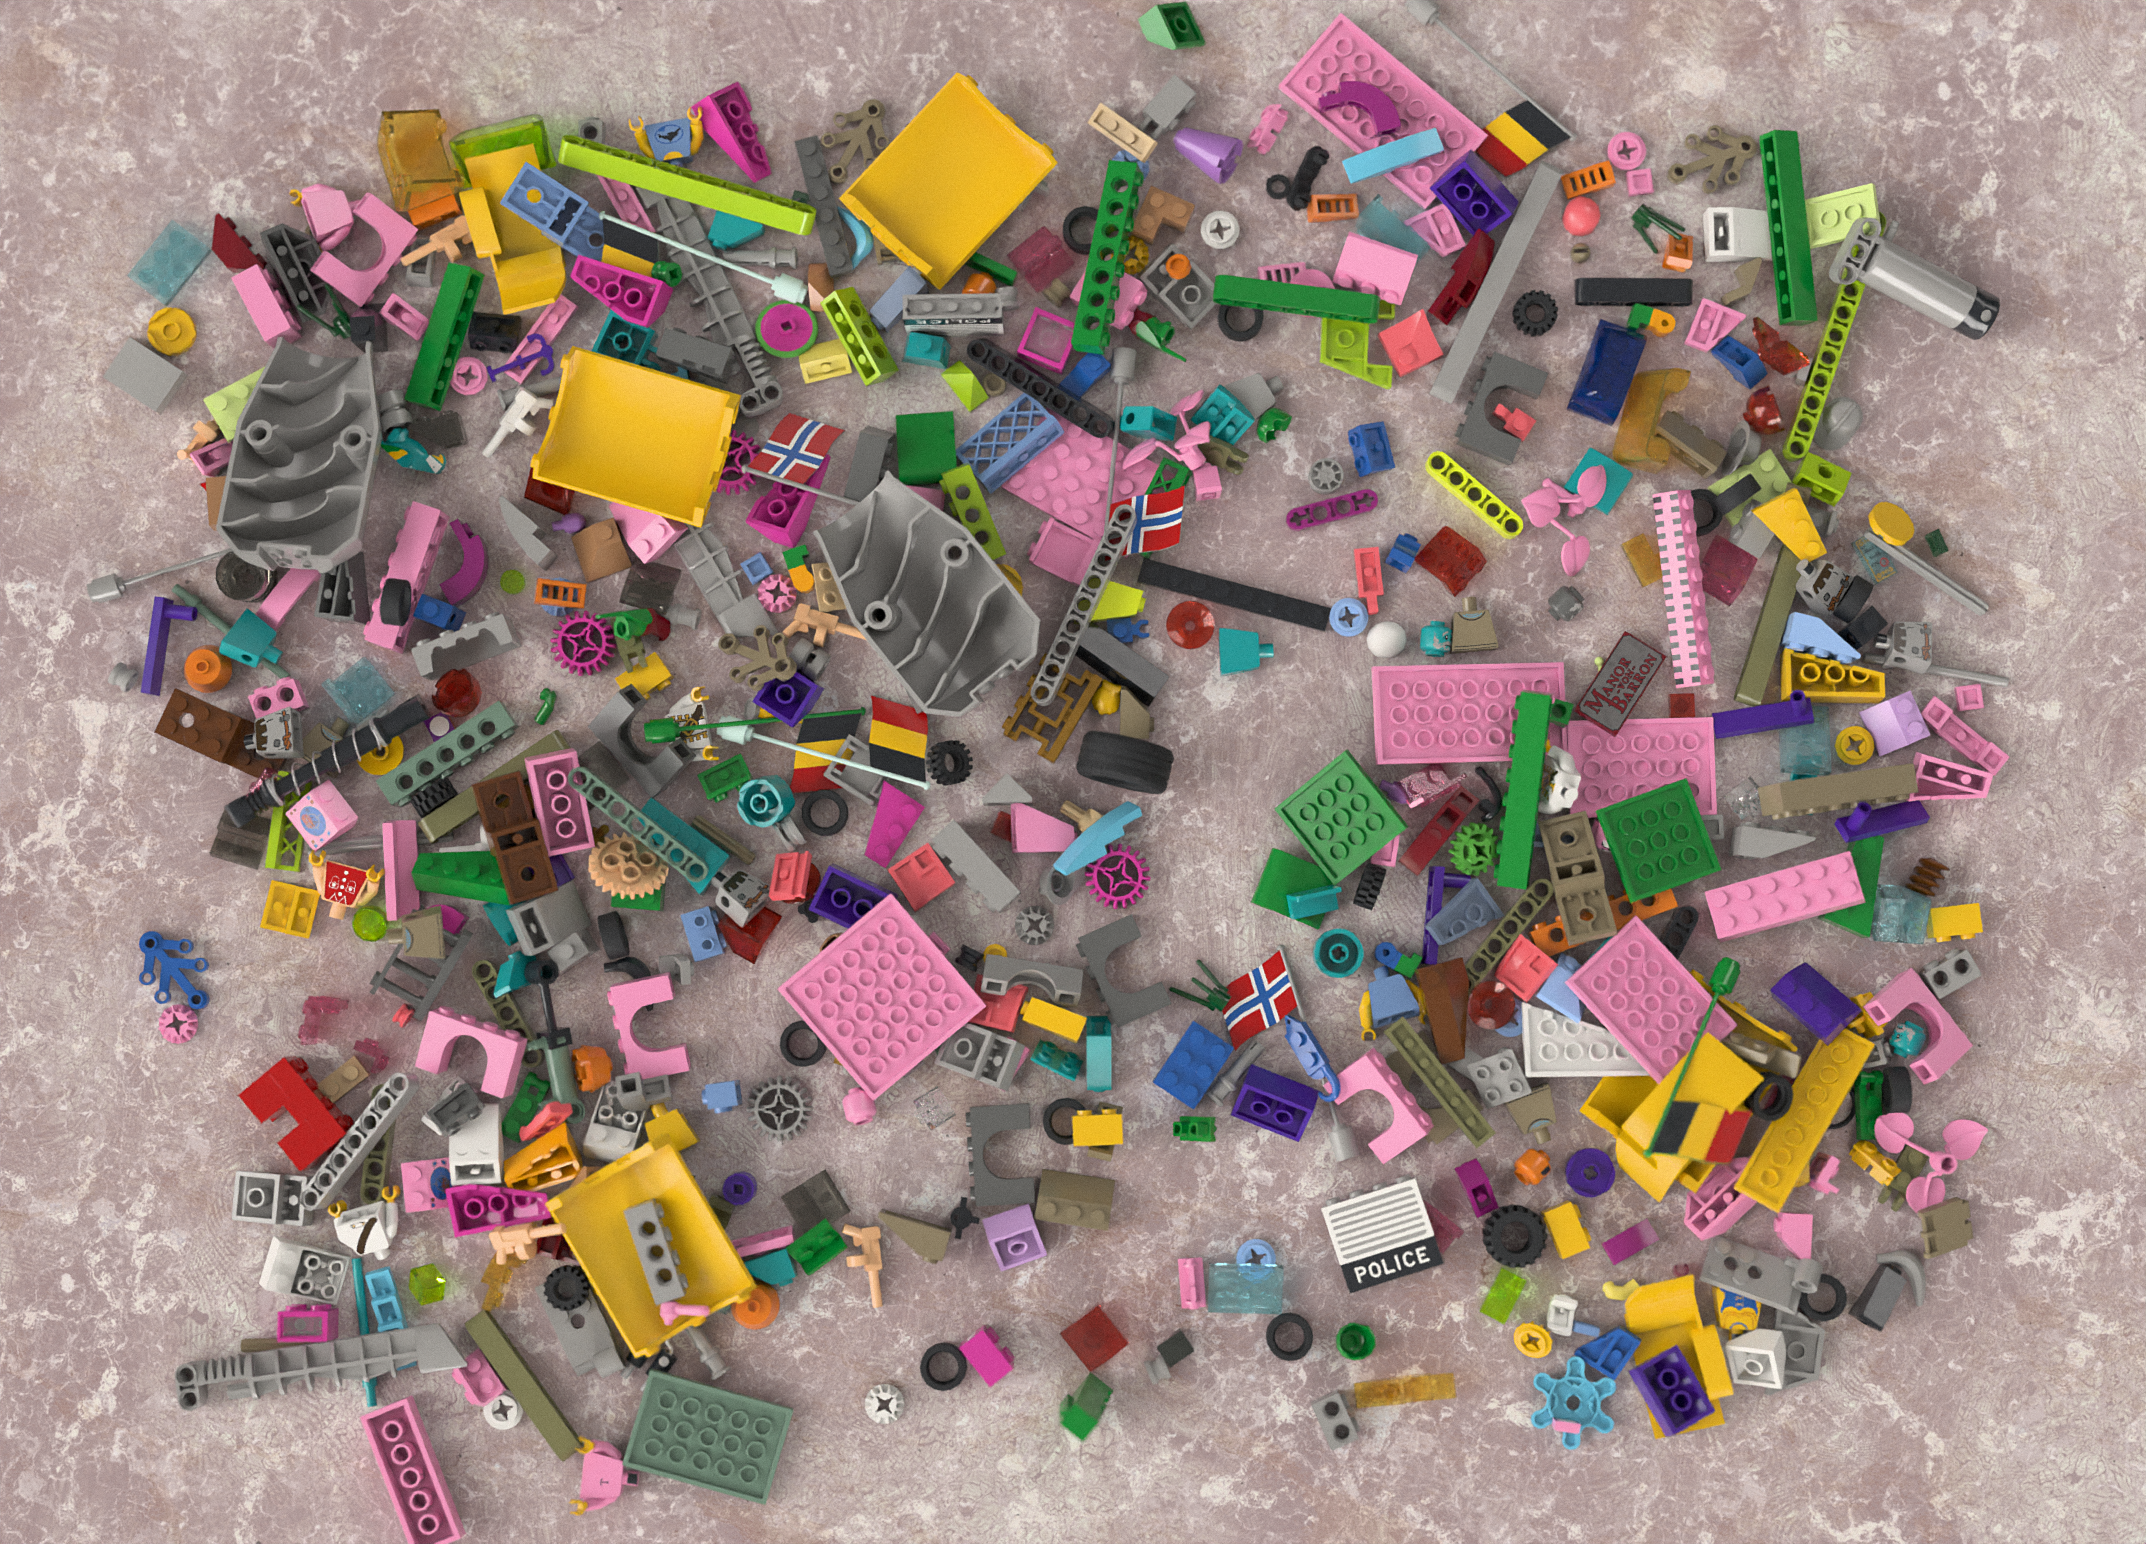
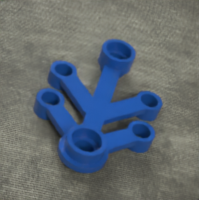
M155 931L144 933L139 940V947L145 954L144 971L140 973L139 981L143 985H152L155 982L156 975L153 971L155 958H157L161 962L159 990L154 995L155 1001L159 1004H166L171 1000L169 990L172 976L188 995V1004L191 1008L204 1009L207 1007L210 1001L208 993L204 990H196L179 968L205 972L209 968L208 960L205 958H196L195 960L170 958L164 951V949L178 950L180 953L188 954L194 949L193 942L189 939H182L180 941L164 940L162 935ZM150 939H153L155 942L152 948H149L147 944ZM184 942H187L189 944V949L187 951H184L182 949V944ZM200 960L204 962V968L201 970L197 967V963ZM147 973L151 975V980L148 983L144 980V975ZM161 992L166 994L164 1001H161L159 998ZM196 995H199L201 998L199 1004L194 1003L193 999Z

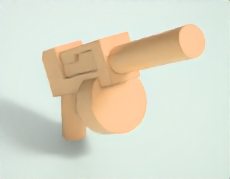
M464 215L454 220L453 224L431 235L429 243L400 258L404 267L435 250L438 253L444 250L452 263L460 260L462 255L455 243L462 240L463 245L466 246L473 242L466 217Z
M198 420L193 427L198 434L186 449L178 451L177 456L179 459L188 458L195 463L190 457V453L212 444L221 433L215 420L212 422L208 420L206 424Z
M802 603L797 607L794 621L782 632L789 639L797 631L808 633V628L815 629L816 633L813 644L819 647L824 646L827 633L834 635L835 631L866 640L857 627L840 623L838 616L819 612L818 610L811 609V606Z
M528 1223L508 1228L504 1226L495 1227L489 1234L494 1249H497L496 1262L498 1264H505L507 1254L513 1253L515 1250L521 1260L534 1258L537 1252L535 1239L565 1233L566 1226L564 1223L533 1228L532 1224Z
M844 1223L841 1232L853 1237L854 1246L857 1247L860 1244L862 1246V1254L846 1256L847 1267L864 1265L865 1271L869 1273L873 1308L882 1307L878 1270L883 1269L879 1238H881L880 1228L877 1226L858 1228Z

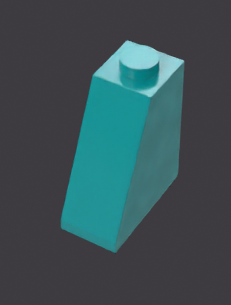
M1086 1016L1087 1090H1093L1094 1092L1112 1090L1111 1023L1107 1016Z

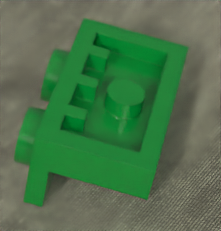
M825 1218L787 1246L786 1249L801 1265L804 1272L810 1276L847 1249V1245L838 1230Z

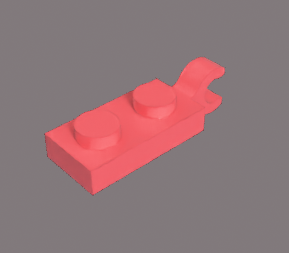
M1379 548L1354 549L1359 598H1366L1368 615H1375L1378 612L1377 597L1384 595Z

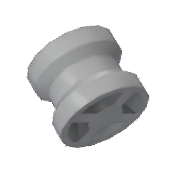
M1000 287L995 289V293H1002V311H1011L1019 308V302L1016 300V295L1018 294L1017 287Z
M120 662L111 671L108 683L120 686L121 690L127 693L135 685L139 672L134 669L129 670L124 663Z
M1162 1355L1157 1356L1156 1360L1144 1362L1153 1385L1157 1384L1162 1378H1171Z

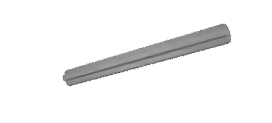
M1871 526L1864 533V537L1979 616H1982L1988 610V603L1904 546L1886 543L1883 540L1885 537L1881 534H1875Z
M417 831L418 845L431 844L423 831ZM451 832L447 836L439 837L437 839L439 841L436 843L453 841L454 833ZM383 835L336 839L314 853L317 856L321 854L322 850L326 851L327 854L384 849ZM308 844V853L310 855L312 848Z

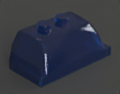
M1600 319L1566 410L1612 426L1624 404L1644 350L1647 336Z

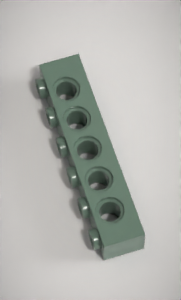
M497 701L376 780L392 806L397 807L399 805L403 807L410 803L412 796L431 786L438 779L449 778L453 775V769L460 765L465 767L475 760L473 756L479 752L484 754L495 747L493 743L499 739L506 740L515 734L514 730L519 726L504 703ZM488 723H494L495 731L491 735H486L484 732V728ZM468 736H473L475 740L474 746L466 749L464 740ZM452 749L454 752L453 760L445 762L443 758L445 751ZM427 763H432L434 770L430 775L426 776L423 773V767ZM407 776H411L413 779V785L409 789L403 787V780Z

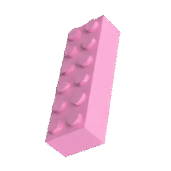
M415 501L412 502L411 506L407 507L404 514L406 522L404 528L398 531L396 537L398 545L396 551L390 554L388 560L390 568L387 575L382 577L380 589H383V585L388 578L408 580L412 592L409 617L404 626L383 624L380 618V593L379 598H376L372 605V612H374L372 619L365 625L364 635L366 636L364 640L403 654L415 619L413 614L421 595L424 594L450 519L441 510Z
M1850 851L1705 892L1720 943L1865 903Z
M413 1395L361 1416L360 1419L408 1543L448 1544L462 1538L466 1534Z

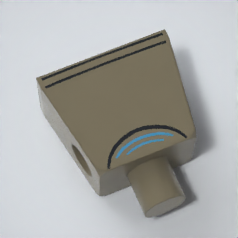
M1476 597L1462 598L1463 612H1455L1452 615V642L1449 653L1491 651L1499 648L1489 610H1477Z
M337 717L331 727L319 722L303 738L304 757L302 758L307 762H311L313 751L321 753V751L332 745L333 740L340 741L345 738L343 735L350 724L340 717ZM315 753V754H314V759L320 757L321 755L318 754V753ZM328 771L325 774L329 777L336 778L339 772L336 771L332 773L331 771Z
M441 906L402 915V928L387 930L388 945L403 943L405 956L445 958Z
M1549 1083L1530 1088L1532 1093L1504 1103L1520 1132L1524 1135L1533 1132L1538 1145L1551 1140L1547 1126L1557 1123Z

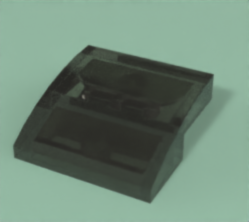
M635 557L626 578L619 603L637 608H652L656 613L667 615L673 601L674 591L681 578L682 570L655 562L644 564L640 558Z
M601 741L594 744L578 757L579 767L583 766L590 769L615 790L630 780ZM580 771L582 783L584 784L587 777L584 772ZM598 786L594 789L595 798L598 800L605 799L606 791L603 787ZM586 799L587 808L591 811L596 806Z
M224 808L217 826L218 833L210 850V855L258 870L270 834L271 819L257 816L248 823L236 828Z
M826 1169L781 1196L782 1201L803 1235L825 1218L830 1223H833L851 1211Z

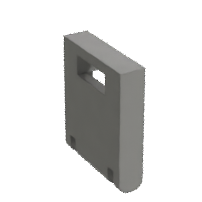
M849 734L835 756L840 758L846 748H849L855 752L849 761L870 766L869 746ZM835 761L830 763L823 776L872 807L875 802L867 798L868 794L870 793L878 798L881 794L883 781L888 783L891 779L890 777L846 765L844 770L840 772L834 768L837 764Z

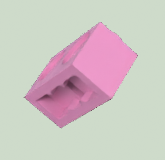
M290 677L276 681L277 685L273 687L263 686L253 691V695L248 696L256 719L286 707H291L298 712L309 708L299 680L291 679ZM292 689L294 697L291 701L286 702L284 694L287 690ZM269 698L271 700V707L264 711L262 709V702L264 699Z

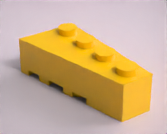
M1787 648L1780 654L1781 702L1791 701L1790 694L1795 690L1803 691L1805 698H1810L1811 703L1879 704L1885 698V673L1854 665L1841 664L1835 660L1829 661L1817 658L1815 655L1802 654Z

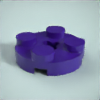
M1595 1148L1579 1149L1571 1155L1566 1163V1182L1575 1193L1581 1196L1597 1197L1612 1187L1615 1180V1168L1605 1152ZM1591 1165L1594 1166L1593 1171L1597 1172L1595 1177L1591 1176L1588 1180L1586 1179L1584 1169H1588Z

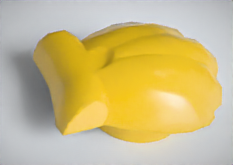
M1103 679L1102 686L1095 692L1092 698V705L1095 710H1098L1100 715H1111L1118 710L1121 685Z

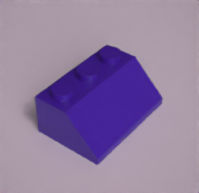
M1472 149L1456 160L1430 187L1431 191L1472 236L1478 228L1486 234L1510 217L1519 203Z
M833 863L829 865L808 910L848 929L890 893L896 899L899 895Z
M1807 962L1787 972L1770 989L1772 998L1827 1046L1862 1011Z
M1251 1064L1230 1115L1299 1142L1312 1116L1318 1092L1320 1091Z
M1677 1345L1628 1370L1666 1437L1678 1434L1715 1412L1714 1407Z

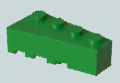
M1877 835L1849 842L1846 852L1850 851L1865 903L1819 915V920L1861 938H1870L1884 837Z
M490 851L419 853L411 872L416 890L510 906L497 859L491 855Z

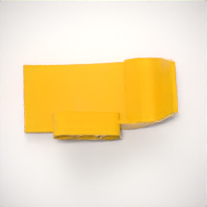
M531 143L464 158L473 189L459 192L478 259L491 258L500 291L503 314L506 315L556 302L565 288L567 280L564 268L566 267V261L562 247L543 236L540 229L500 204V201L525 162L541 171L534 144ZM530 190L527 193V199L532 203L539 202L541 194L537 190Z
M1707 1032L1699 1041L1674 1101L1700 1102L1728 1109L1730 1114L1734 1110L1751 1111L1742 1102L1764 1078ZM1689 1052L1623 1124L1622 1129L1624 1131L1616 1140V1155L1619 1167L1659 1203L1663 1200L1672 1183L1693 1160L1680 1156L1653 1154L1652 1157L1647 1158L1644 1156L1643 1151L1647 1150Z
M1693 1274L1639 1287L1628 1297L1625 1303L1626 1313L1624 1314L1627 1330L1642 1339L1633 1353L1636 1366L1677 1345L1715 1409V1412L1678 1434L1725 1424L1719 1398L1733 1395V1388L1716 1327L1714 1324L1702 1326L1694 1294ZM1646 1403L1655 1440L1665 1438L1666 1436Z

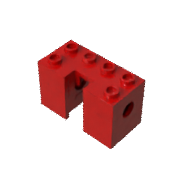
M289 1056L283 1057L238 1096L261 1124L267 1119L274 1122L286 1111L291 1114L299 1125L278 1141L277 1144L301 1172L313 1169L331 1154L355 1122L348 1114L344 1115L326 1095H323L319 1090L318 1082L309 1073V1066L301 1057Z

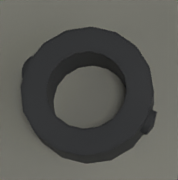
M1276 174L1267 179L1266 191L1271 198L1280 200L1288 195L1290 182L1286 176ZM1275 181L1282 182L1285 186L1284 191L1281 193L1274 192L1271 188L1272 183Z

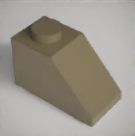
M1121 686L1120 735L1149 739V732H1154V717H1150L1149 709L1127 686Z

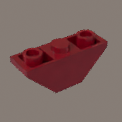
M220 213L215 215L211 249L232 273H241L256 264L263 270L267 269L265 266L268 262L259 252L256 255L250 249L253 244L244 234L241 237L235 231L238 226L229 216L224 218Z

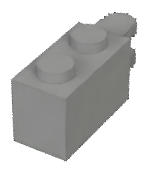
M1174 74L1144 108L1143 118L1145 120L1138 129L1145 132L1150 124H1152L1156 130L1149 137L1155 141L1162 134L1165 135L1168 130L1174 131L1181 122L1179 119L1184 112L1188 114L1196 105V92Z

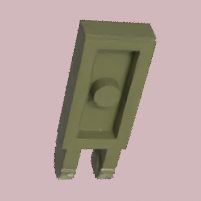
M1210 435V442L1197 444V447L1205 456L1206 462L1222 469L1225 468L1227 472L1236 475L1242 474L1243 466L1235 461L1247 462L1249 455L1246 452Z
M616 617L610 619L613 632H614V623H613V622H615ZM633 635L628 641L615 636L620 656L628 673L634 672L630 660L632 658L638 657V662L642 668L648 666L641 636Z
M1905 1144L1895 1162L1902 1171L1893 1178L1894 1180L1889 1186L1885 1185L1877 1199L1878 1202L1884 1204L1888 1200L1892 1188L1897 1190L1898 1194L1891 1206V1209L1897 1212L1905 1200L1909 1183L1919 1176L1929 1156Z

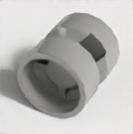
M392 390L377 396L379 414H382L380 423L384 433H391L398 427L408 428L414 423L410 410L405 409L407 401L404 400L403 390Z
M803 637L789 655L796 662L797 671L802 669L803 675L814 682L822 675L832 657L821 649L815 650L814 644ZM810 658L813 659V662L811 664L808 663Z

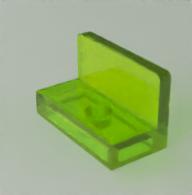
M1501 1267L1479 1311L1505 1325L1527 1281Z

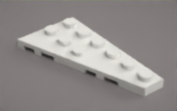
M1522 1003L1525 1077L1650 1076L1609 1030L1583 1021L1576 1023L1568 1017Z

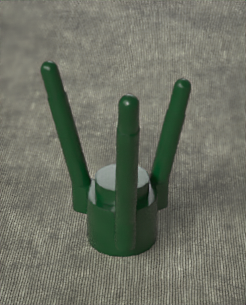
M1642 204L1631 217L1635 222L1632 227L1640 233L1655 254L1658 253V249L1644 231L1643 226L1648 229L1654 223L1671 236L1682 240L1681 235L1664 223L1681 232H1684L1685 228L1657 213L1651 207Z
M328 283L325 284V288L333 300L332 305L339 314L332 321L333 327L307 309L297 305L299 311L330 331L334 337L340 335L343 339L351 336L350 316Z
M1197 960L1196 963L1217 988L1214 987L1212 990L1195 977L1191 981L1209 994L1206 999L1210 1002L1174 987H1170L1169 990L1179 996L1206 1006L1211 1011L1217 1009L1221 1012L1232 997L1227 993L1229 989L1219 982L1201 960Z

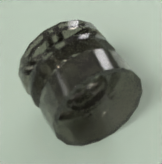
M231 551L220 559L216 568L215 579L218 588L225 596L237 601L258 603L264 601L278 584L277 569L272 571L253 565ZM248 574L254 575V579H247Z

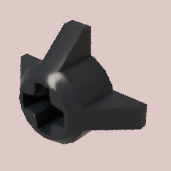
M961 1197L960 1206L955 1208L950 1215V1221L956 1228L955 1239H961L962 1230L971 1223L979 1224L980 1218L972 1216L971 1211L966 1208L967 1197Z

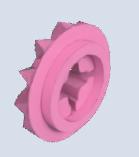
M1622 132L1615 135L1607 147V157L1612 162V166H1616L1620 170H1632L1640 166L1646 155V147L1643 140L1632 132ZM1623 145L1627 149L1634 150L1629 154V159L1626 158L1625 154H1618L1623 150Z
M474 357L460 358L457 360L450 384L458 393L465 396L476 395L477 392L484 389L488 381L487 369L480 360ZM471 367L472 374L478 379H470L467 385L466 379L460 375L468 374Z
M775 574L762 580L758 588V599L766 610L773 613H781L790 609L795 603L797 591L790 578L782 574ZM778 583H780V591L787 594V596H779L776 603H774V596L767 591L775 590L778 587Z
M181 1004L172 1005L163 1011L159 1018L158 1029L163 1038L171 1043H185L196 1034L198 1018L190 1007ZM176 1017L178 1020L187 1021V1023L180 1026L179 1031L177 1028L169 1027V1025L175 1022Z

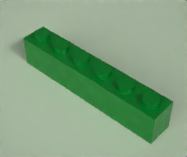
M448 263L404 400L419 407L441 412L485 274L469 266Z

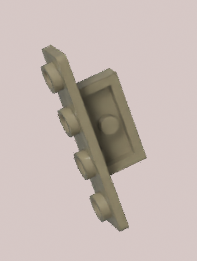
M1730 1032L1721 1040V1043L1730 1051L1742 1056L1746 1063L1792 1078L1798 1076L1801 1054L1746 1037L1740 1033Z

